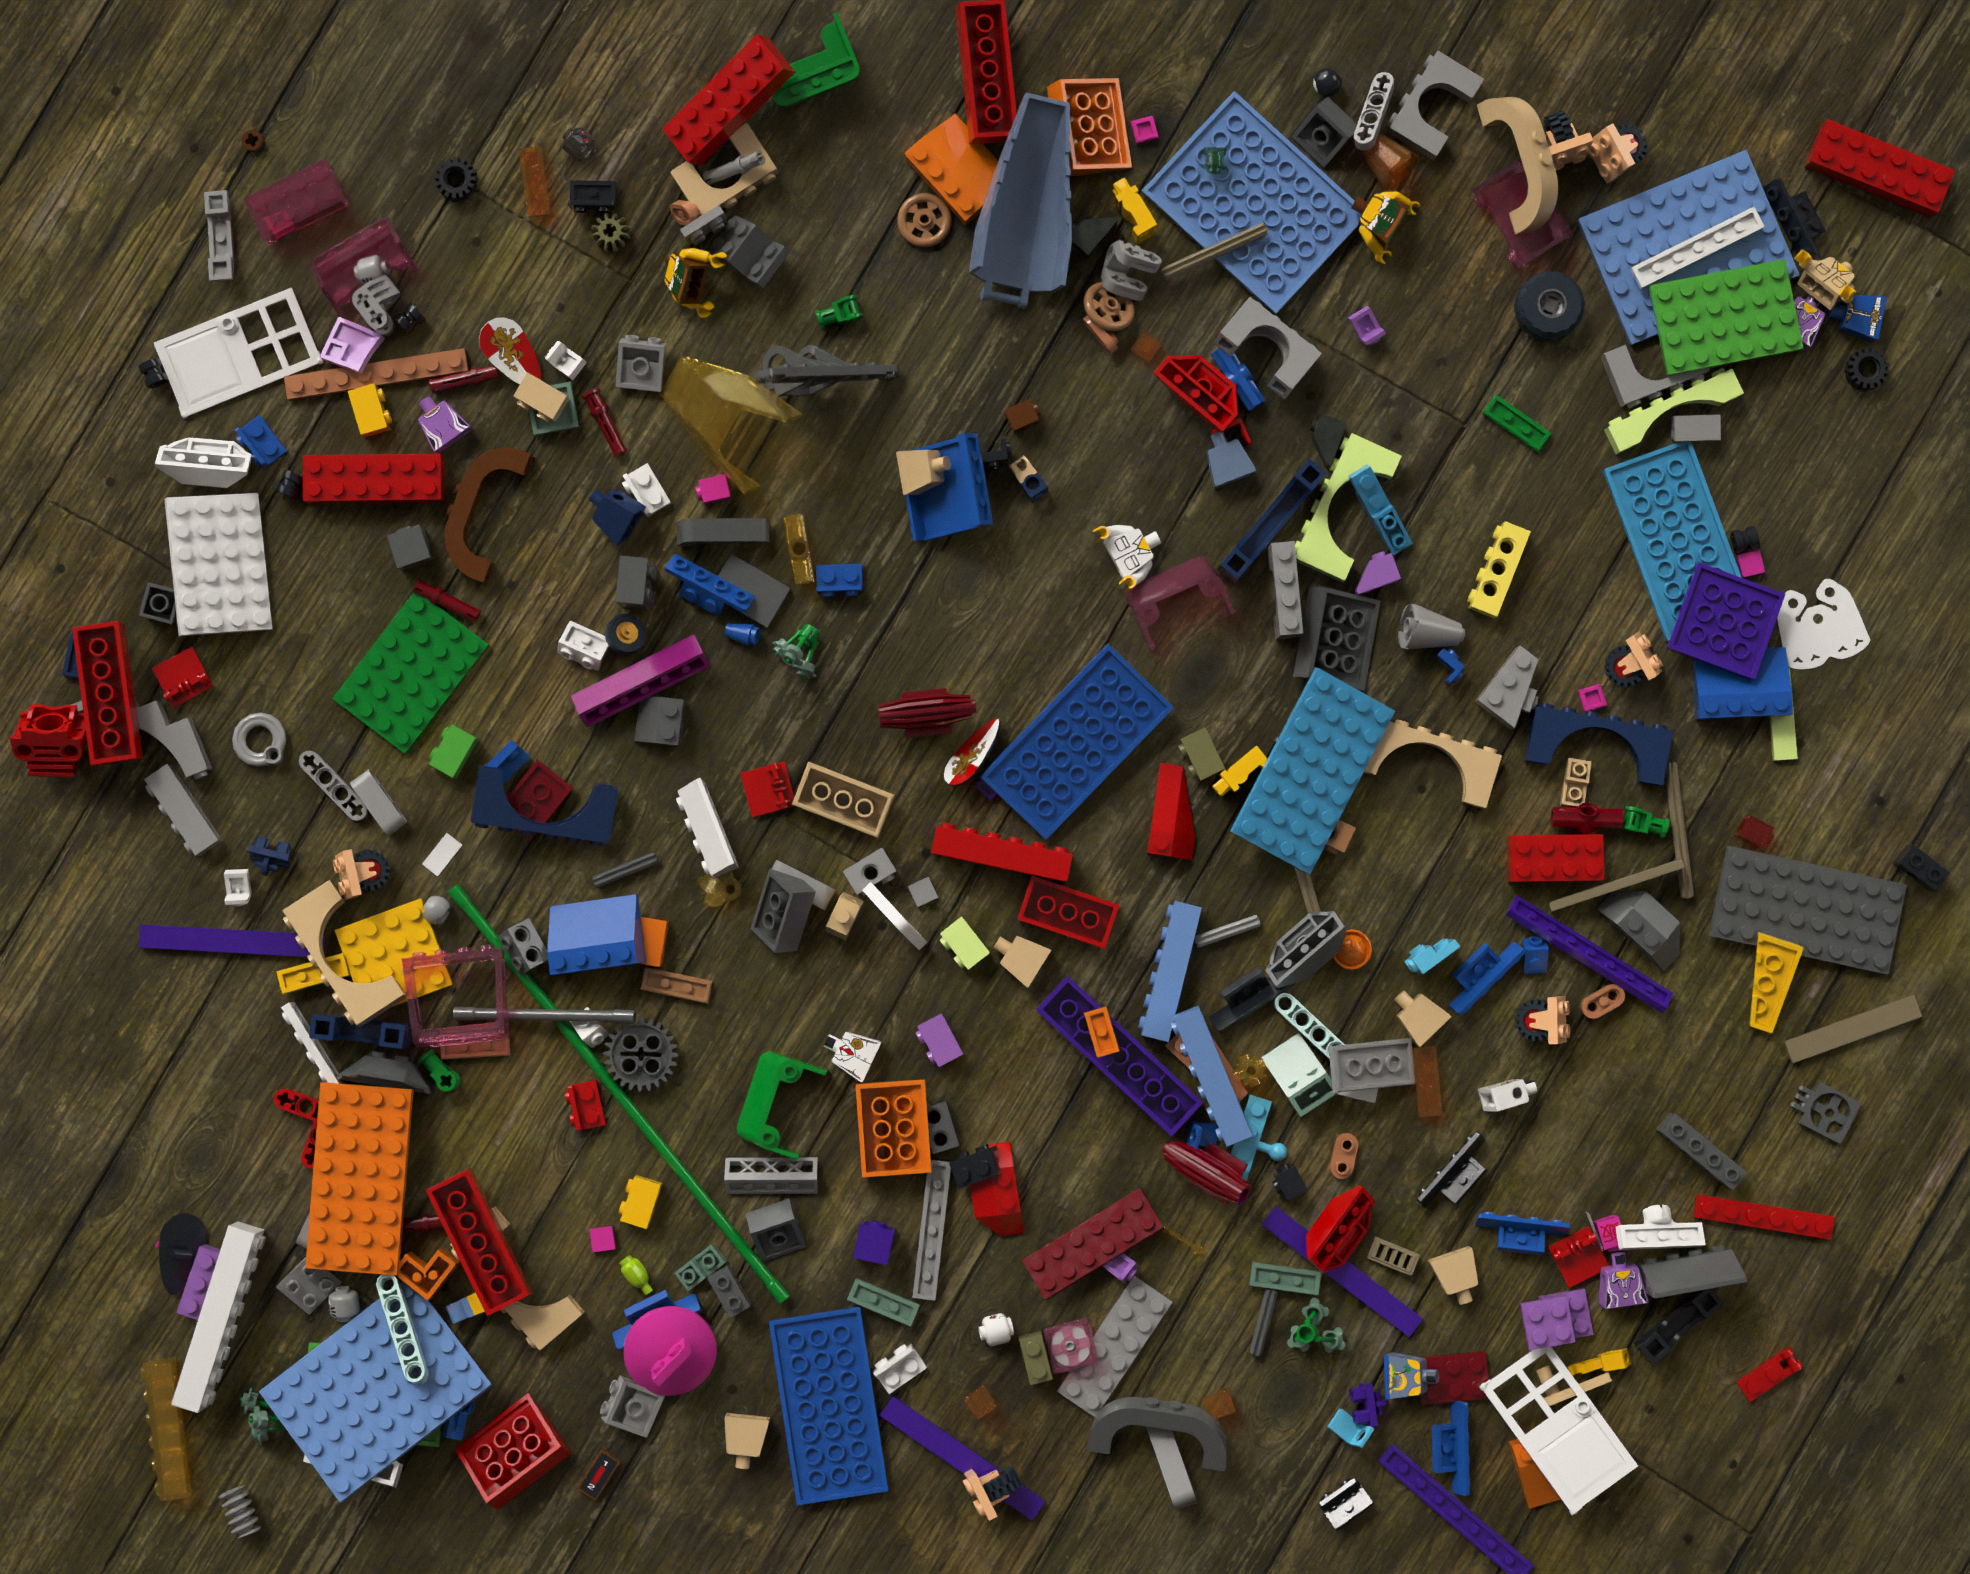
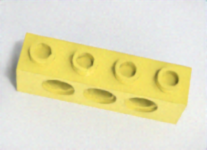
M1506 521L1501 526L1497 525L1492 537L1496 539L1493 547H1488L1484 557L1487 560L1485 568H1480L1476 577V581H1479L1476 590L1472 589L1467 600V602H1470L1469 609L1491 618L1498 616L1531 531ZM1502 542L1510 544L1511 552L1509 554L1501 551L1500 545ZM1494 563L1502 566L1503 573L1501 575L1493 573L1492 565ZM1485 585L1493 586L1495 590L1493 596H1487L1484 593Z

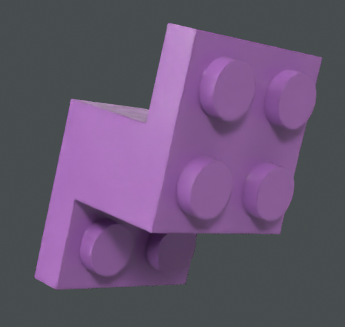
M1584 1288L1538 1296L1539 1300L1520 1303L1528 1350L1574 1343L1575 1338L1593 1335Z

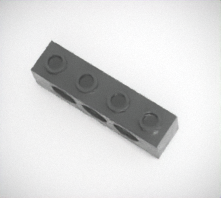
M1670 1112L1657 1127V1132L1727 1189L1734 1190L1747 1174L1743 1168L1675 1113Z

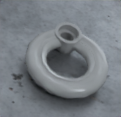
M260 712L250 714L238 723L234 729L232 742L233 749L239 759L247 765L256 767L269 764L277 765L283 760V751L287 740L285 729L278 719L270 714ZM257 726L266 727L270 730L273 738L272 745L267 747L263 753L251 751L246 744L248 732ZM277 752V759L272 760V754Z

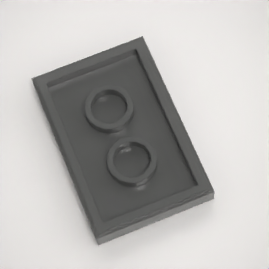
M733 554L730 555L718 577L755 596L747 611L741 613L766 628L771 624L791 588Z

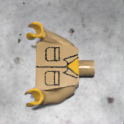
M1803 249L1797 254L1794 260L1798 261L1800 267L1804 270L1797 283L1801 288L1829 310H1832L1840 299L1844 303H1850L1853 300L1856 290H1854L1852 281L1855 277L1850 263L1843 262L1840 264L1832 257L1824 260H1812V256Z

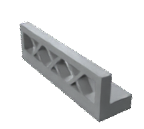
M802 1157L798 1160L794 1158H726L725 1193L818 1194V1157ZM780 1165H786L790 1168L786 1172L776 1170ZM803 1165H813L812 1172H802L799 1168ZM730 1166H741L744 1168L739 1173H730ZM756 1166L767 1168L763 1172H755L753 1170Z

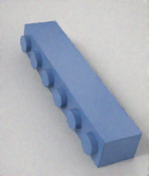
M1174 901L1173 905H1168L1165 918H1169L1168 926L1162 929L1160 940L1164 942L1162 950L1157 949L1154 961L1158 963L1156 972L1152 971L1149 985L1153 987L1151 995L1146 994L1143 1007L1147 1008L1145 1017H1140L1138 1030H1142V1036L1169 1042L1172 1030L1171 1023L1174 1022L1173 1016L1176 1014L1202 907Z
M1199 1005L1174 1015L1173 1019L1175 1022L1171 1023L1176 1036L1180 1035L1183 1043L1180 1044L1184 1057H1190L1192 1064L1189 1065V1069L1193 1078L1198 1077L1201 1086L1197 1088L1202 1100L1207 1098L1210 1105L1206 1109L1211 1121L1216 1120L1219 1128L1215 1129L1219 1141H1224L1226 1146H1230L1252 1137L1251 1129Z

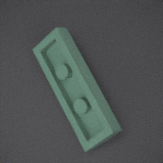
M1252 1262L1249 1285L1318 1295L1321 1272Z
M859 1278L855 1279L847 1300L910 1327L920 1306L916 1302Z

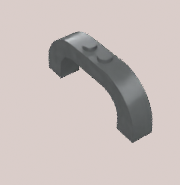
M1125 1397L1105 1405L1092 1421L1087 1451L1110 1454L1112 1438L1117 1430L1127 1425H1140L1186 1432L1195 1436L1202 1444L1204 1450L1202 1468L1225 1471L1228 1448L1226 1434L1217 1419L1199 1407L1174 1400L1162 1401L1154 1397Z

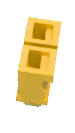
M1125 178L1114 183L1112 192L1115 195V207L1117 211L1122 210L1123 218L1132 225V239L1134 243L1138 245L1156 235L1157 223L1138 194L1139 190L1136 185L1130 187Z
M1255 746L1227 771L1224 770L1219 774L1221 779L1212 786L1220 797L1229 790L1235 792L1240 788L1239 784L1245 782L1248 774L1259 766L1261 770L1263 769L1267 757L1258 746Z

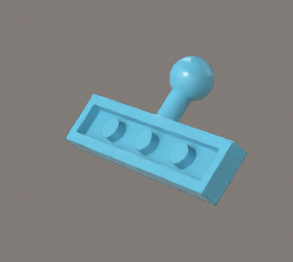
M1251 1094L1244 1115L1251 1129L1252 1137L1235 1143L1231 1152L1233 1156L1248 1164L1242 1176L1245 1181H1247L1256 1150L1268 1153L1274 1161H1282L1287 1155V1149L1283 1144L1274 1143L1270 1145L1260 1141L1272 1101Z

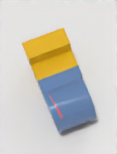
M476 1292L446 1306L452 1324L485 1312Z

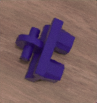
M1361 1382L1358 1387L1349 1389L1351 1402L1362 1403V1410L1352 1411L1353 1423L1371 1427L1378 1426L1377 1415L1383 1414L1382 1406L1389 1404L1388 1399H1381L1380 1391H1373V1384Z

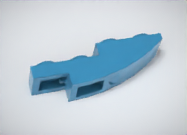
M1367 464L1349 475L1348 477L1356 490L1355 494L1392 555L1394 556L1413 544L1397 512L1389 503L1371 466Z

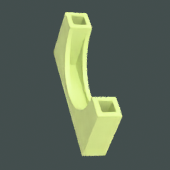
M1351 433L1349 438L1344 437L1339 447V450L1342 451L1339 459L1335 458L1329 469L1333 471L1330 480L1325 478L1320 491L1324 493L1320 500H1315L1311 508V512L1314 513L1311 521L1306 520L1301 530L1304 533L1302 541L1297 540L1295 543L1296 562L1342 583L1345 581L1354 559L1344 554L1331 537L1327 517L1331 499L1343 484L1350 481L1349 475L1367 464L1371 466L1375 476L1390 480L1402 457Z

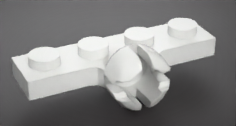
M1660 1205L1645 1208L1643 1210L1644 1224L1619 1225L1616 1227L1619 1250L1690 1248L1706 1245L1702 1222L1675 1223L1672 1220L1668 1205H1662V1208Z

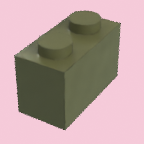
M1205 727L1179 740L1181 744L1178 745V749L1183 758H1188L1191 764L1188 766V769L1193 779L1198 778L1201 781L1225 769Z
M1042 1332L1019 1336L1030 1385L1053 1380Z

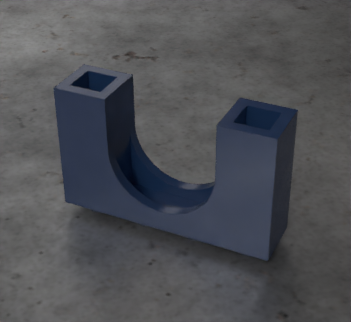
M322 1013L312 1015L309 1038L330 1041L350 1040L379 1044L382 1047L404 1049L411 1047L414 1024L373 1019L359 1027L356 1024L351 1025L346 1016Z

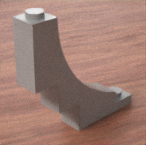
M135 698L139 728L157 738L169 749L177 759L187 778L199 780L208 776L207 772L213 769L193 719L185 718L170 724L162 702L153 701L139 707ZM82 701L72 704L77 705L78 713H83Z

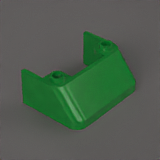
M773 1051L763 1053L759 1058L737 1124L738 1135L759 1147L798 1160L801 1153L779 1146V1131L775 1127L767 1125L766 1121L780 1080L787 1083L796 1082L801 1077L803 1069L826 1076L828 1069Z

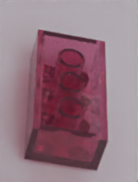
M326 158L243 198L263 240L268 244L351 205L331 164Z

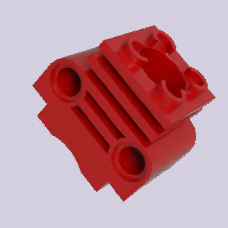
M31 704L28 712H20V720L14 735L10 737L14 756L21 761H28L26 765L27 769H29L28 776L75 777L87 744L84 713H78L77 705L49 707L41 704Z

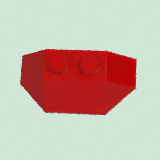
M1201 355L1168 356L1154 371L1153 374L1172 395L1205 423L1217 430L1224 432L1238 416L1236 384Z
M1010 1141L989 1144V1148L996 1145L998 1147V1150L993 1152L1001 1174L970 1185L975 1218L1000 1236L1024 1233Z
M1363 1186L1355 1187L1333 1198L1306 1234L1307 1258L1321 1273L1343 1267L1369 1230L1372 1207H1374L1375 1200Z

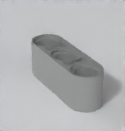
M366 770L350 782L356 794L388 836L407 823L402 812L371 770Z
M778 860L775 861L772 867L773 870L804 880L816 891L812 904L826 910L835 889Z

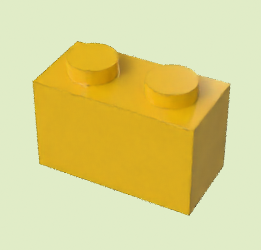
M373 383L348 391L360 434L364 438L391 430L389 424L392 423V418L389 410L384 409L383 402L386 401L382 388L378 389V386Z
M639 1175L634 1176L633 1180L629 1179L625 1192L629 1193L627 1201H622L618 1214L622 1215L620 1221L647 1229L650 1225L663 1183Z

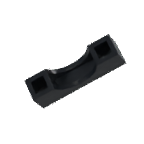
M1711 1288L1694 1291L1634 1344L1649 1362L1655 1364L1672 1349L1674 1343L1688 1329L1710 1317L1724 1303Z

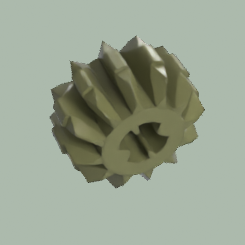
M605 213L604 221L599 217L596 219L599 226L592 225V230L596 232L592 235V239L598 240L596 243L598 248L604 245L605 252L610 250V246H612L614 252H617L618 244L623 248L626 246L622 239H630V235L626 233L630 230L629 225H624L626 222L624 217L618 220L617 213H614L611 219L608 213ZM613 228L614 230L612 237H609L608 235V229Z

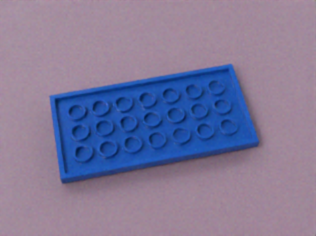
M1107 643L990 764L980 777L1040 835L1047 839L1174 707Z
M857 1306L769 1320L797 1505L889 1491L861 1307Z

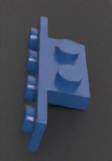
M677 554L672 556L664 569L666 572L684 581L679 596L718 617L723 612L725 604L745 613L755 597Z
M1512 942L1497 956L1484 943L1452 974L1465 990L1449 1004L1451 1009L1460 1016L1469 1011L1472 1005L1481 996L1485 995L1497 980L1501 979L1514 964L1520 961L1521 957L1525 954L1524 948L1516 942Z
M1492 1212L1480 1213L1475 1220V1226L1497 1229L1498 1251L1542 1256L1545 1252V1234L1567 1236L1570 1230V1224L1564 1223L1561 1220L1542 1221L1537 1217L1525 1219L1518 1218L1516 1215L1498 1216Z
M664 1290L624 1309L625 1316L631 1324L612 1333L617 1350H624V1342L632 1325L651 1310L660 1307L676 1306L689 1309L697 1314L701 1313L702 1310L696 1294L693 1293L673 1302L667 1291Z
M1455 1401L1451 1402V1423L1432 1425L1433 1472H1452L1453 1493L1469 1496L1471 1485L1468 1443L1470 1438L1468 1432L1469 1410L1467 1402Z

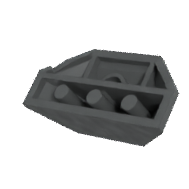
M1647 891L1611 892L1596 908L1598 912L1663 972L1680 955V922Z
M1335 911L1310 912L1275 943L1269 965L1265 969L1275 986L1280 988L1310 978L1341 951L1347 927Z
M372 1051V1055H365L338 1074V1079L383 1087L414 1089V1092L425 1094L433 1093V1087L416 1063L408 1061L409 1057L395 1055V1059L387 1058L386 1053Z

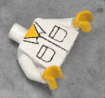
M1100 526L1093 530V532L1097 531L1101 535L1100 538L1096 539V542L1104 540L1103 544L1122 577L1119 585L1126 583L1128 588L1125 590V593H1128L1148 575L1152 568L1151 560L1154 558L1150 549L1161 544L1160 538L1156 532L1143 537L1140 529H1134L1132 526Z

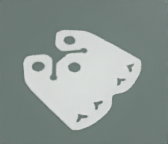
M1824 579L1816 591V596L1827 604L1836 605L1837 610L1833 611L1831 608L1819 604L1807 608L1800 622H1797L1795 618L1799 616L1806 605L1805 596L1793 590L1785 593L1786 595L1777 621L1782 646L1786 647L1788 667L1794 669L1815 668L1824 664L1829 657L1837 659L1851 657L1862 651L1869 644V635L1851 594L1846 588L1835 581ZM1831 587L1834 589L1835 594L1833 597L1825 595L1826 588ZM1794 598L1798 601L1796 608L1789 607L1788 601ZM1815 614L1822 615L1823 621L1820 624H1816L1813 621ZM1856 639L1863 640V642H1859L1858 645L1855 646ZM1842 646L1848 649L1841 652L1838 651ZM1813 654L1816 656H1820V658H1814V660L1811 661ZM1797 657H1799V659L1802 660L1803 662L1800 663L1799 661H1797V662H1793V661L1796 660Z

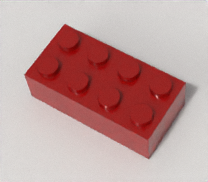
M1603 834L1507 836L1508 882L1603 881Z
M1031 876L1017 920L1105 949L1119 904Z

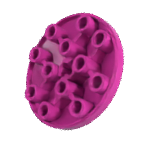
M676 1306L660 1307L645 1313L628 1331L624 1342V1362L631 1378L650 1392L664 1396L684 1394L698 1387L711 1373L717 1355L715 1336L709 1324L697 1313Z

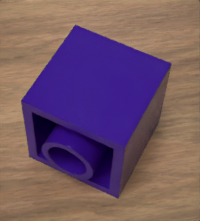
M861 1221L853 1258L887 1265L895 1228L888 1227V1224L878 1221Z

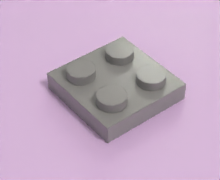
M718 205L681 228L680 231L688 246L691 244L695 246L706 239L705 236L710 232L717 233L722 230L727 220L723 210Z

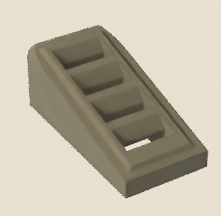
M1375 1236L1367 1258L1412 1276L1420 1254ZM1380 1244H1382L1384 1248L1379 1258L1376 1257ZM1390 1247L1393 1250L1389 1261H1386L1385 1257ZM1398 1251L1402 1252L1398 1264H1394ZM1410 1255L1411 1257L1408 1262L1407 1268H1404L1403 1264L1405 1262L1406 1256Z

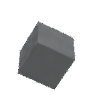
M421 525L404 527L397 530L396 533L387 535L396 566L399 570L404 572L435 561L426 530Z
M148 582L139 616L178 627L174 589Z

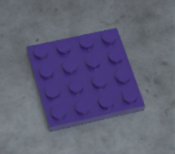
M1698 562L1666 649L1753 681L1756 678L1786 594Z

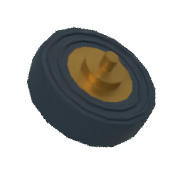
M619 614L613 617L606 626L605 640L608 646L616 653L622 655L633 654L645 643L646 628L643 622L634 615Z

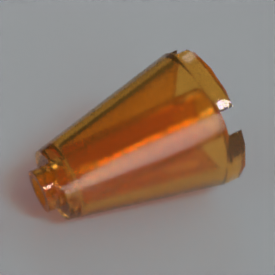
M1365 131L1366 134H1365L1364 139H1361L1362 141H1364L1365 138H1368V132H1367V131ZM1380 132L1371 149L1360 150L1385 190L1388 187L1393 189L1404 181L1410 174L1407 170L1411 165L1415 168L1419 160L1415 153Z

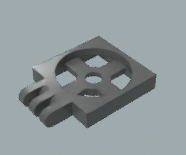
M1821 1082L1817 1083L1814 1091L1799 1085L1798 1090L1806 1094L1803 1097L1795 1093L1794 1098L1802 1101L1800 1105L1792 1101L1790 1103L1791 1107L1803 1112L1798 1123L1841 1144L1862 1103ZM1823 1094H1833L1828 1104L1823 1105L1815 1101ZM1842 1099L1849 1106L1850 1112L1847 1117L1839 1113L1837 1109ZM1829 1108L1834 1112L1832 1117L1825 1115V1111ZM1811 1109L1820 1114L1821 1119L1817 1127L1812 1122ZM1836 1121L1843 1125L1838 1132H1825L1830 1122Z

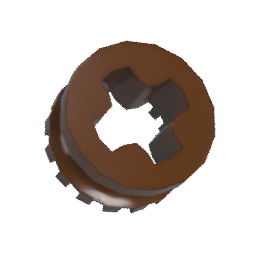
M248 130L242 136V144L249 151H258L264 145V138L259 132ZM251 135L258 138L254 147L251 144H247Z

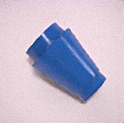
M728 623L725 628V637H729L749 647L751 645L756 646L760 637V628L755 627V624Z

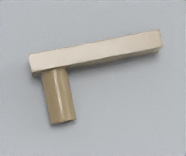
M1549 1365L1536 1370L1541 1384L1553 1377ZM1607 1372L1579 1383V1386L1586 1392L1612 1380ZM1554 1384L1545 1391L1547 1397L1543 1399L1548 1406H1551L1576 1395L1570 1387L1559 1391L1557 1384Z

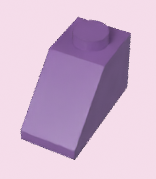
M1383 551L1372 555L1373 560L1367 563L1354 591L1355 595L1367 593L1401 579L1392 553L1386 555Z

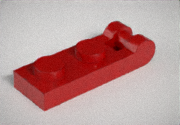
M1790 1346L1784 1348L1735 1381L1749 1402L1803 1367L1800 1360H1796L1794 1357V1351ZM1786 1360L1788 1366L1783 1369L1780 1362Z

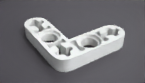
M871 882L863 889V892L918 950L928 943Z

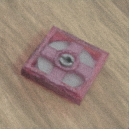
M1086 1317L1043 1329L1053 1374L1057 1375L1099 1363L1089 1318Z

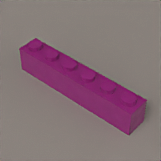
M692 635L571 695V698L580 718L588 728L710 667L697 638L695 635Z

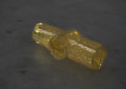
M803 514L785 516L783 518L795 585L815 582ZM796 544H803L806 547L802 555L793 553V548Z

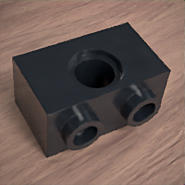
M1913 844L1905 845L1893 861L1895 866L1928 891H1936L1950 873Z

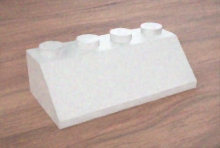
M698 778L678 790L680 797L676 798L680 810L686 811L688 818L684 820L689 832L693 831L696 839L693 840L697 853L702 852L704 861L701 863L706 875L710 873L715 878L739 868L706 783L701 778Z

